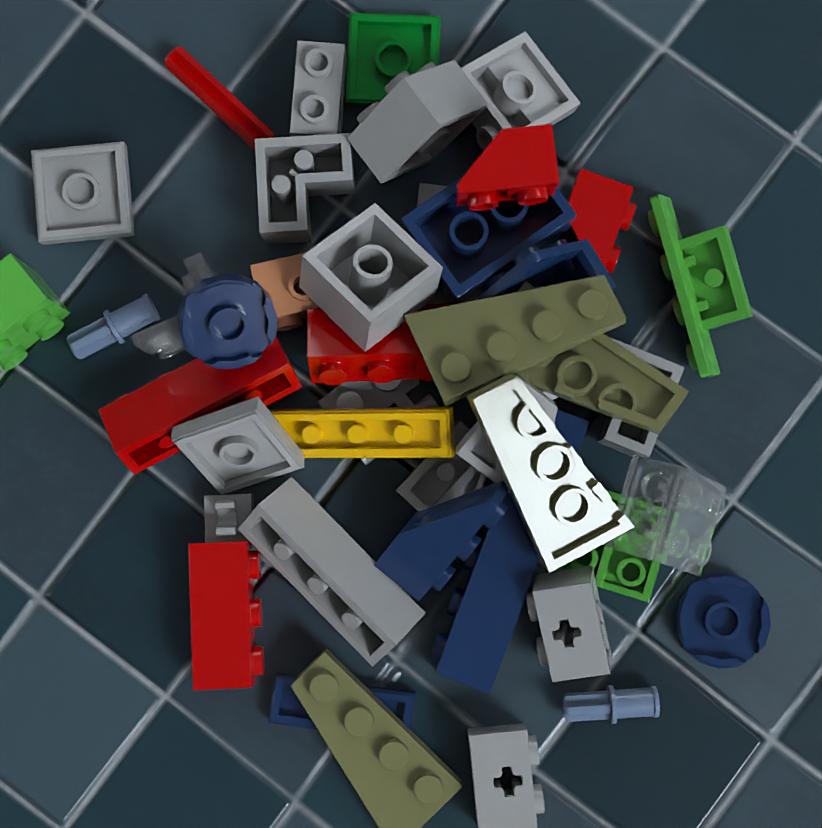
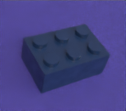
M462 176L403 216L400 227L443 267L438 286L452 305L460 304L483 289L482 285L486 281L515 267L513 259L518 254L535 245H538L541 249L570 229L577 214L558 188L554 195L548 196V200L540 204L519 205L518 199L498 201V206L493 209L472 211L469 210L468 205L456 206L457 184L463 178Z

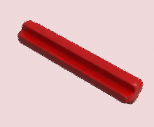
M175 47L166 56L164 63L167 69L254 150L255 139L275 137L272 130L183 47Z

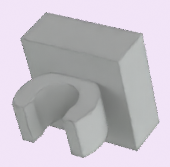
M253 494L204 496L205 543L249 541L238 528L254 510Z

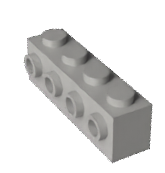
M292 477L260 502L238 528L372 667L391 651L425 614L419 605L397 583L374 566L376 561Z

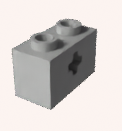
M297 41L290 124L291 136L342 133L347 73L345 44Z
M593 566L536 575L533 590L527 593V607L531 621H539L542 637H537L536 641L538 657L541 666L549 665L552 682L610 674L611 650ZM568 619L570 626L574 627V629H567L566 623L561 620Z
M524 723L468 728L477 828H538L536 814L545 813L542 785L541 783L533 784L531 765L539 764L536 735L528 736ZM502 767H510L513 775L518 776L511 778V787L503 788L500 780L494 779L501 777Z

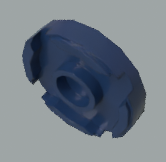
M221 273L201 280L187 292L179 307L178 329L185 349L193 357L195 355L198 359L203 360L205 365L215 369H237L254 363L262 356V351L267 348L269 343L271 346L276 337L278 317L270 294L257 281L241 274Z
M727 573L707 574L691 582L678 597L673 614L675 634L683 649L698 662L718 669L739 667L747 663V660L753 658L765 646L771 628L769 607L759 591L746 579Z

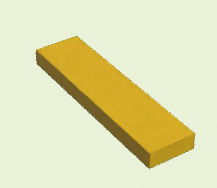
M453 407L269 410L304 453L305 458H452L455 455Z

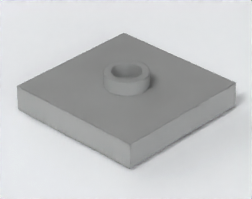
M124 141L31 150L39 243L47 245L135 236L128 152Z
M259 397L172 427L171 440L221 495L304 468V453Z

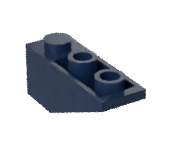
M505 481L496 482L416 512L374 566L418 601L422 599L431 587L439 592L456 571L450 565L456 556L464 562L482 540L476 535V532L482 525L491 530L508 509V506L502 502L509 491Z

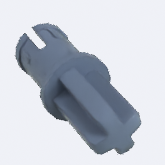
M146 293L141 298L111 313L108 309L103 311V317L67 336V343L72 353L78 359H84L117 341L120 344L125 343L124 337L161 318L152 300Z
M607 685L606 690L564 694L562 710L564 718L568 722L609 719L611 724H616L617 719L659 717L660 701L656 686L615 690L613 685Z

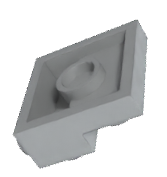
M526 31L461 68L489 104L471 122L477 129L476 139L483 151L501 129L552 124L553 126L574 113L581 104Z

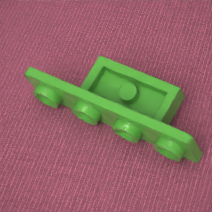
M657 194L650 197L653 209L648 211V219L654 235L661 237L665 254L660 257L661 266L669 282L673 281L678 297L673 300L674 312L681 326L686 325L691 342L686 345L688 361L694 371H699L701 378L720 375L709 330L753 316L728 227L720 226L682 239L671 199Z

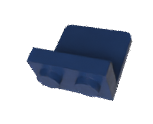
M561 239L546 249L541 250L538 245H535L518 254L513 259L515 267L508 273L502 272L486 281L482 285L484 293L476 300L518 292L525 281L535 288L605 275L612 291L617 286L588 239L568 243L566 239Z

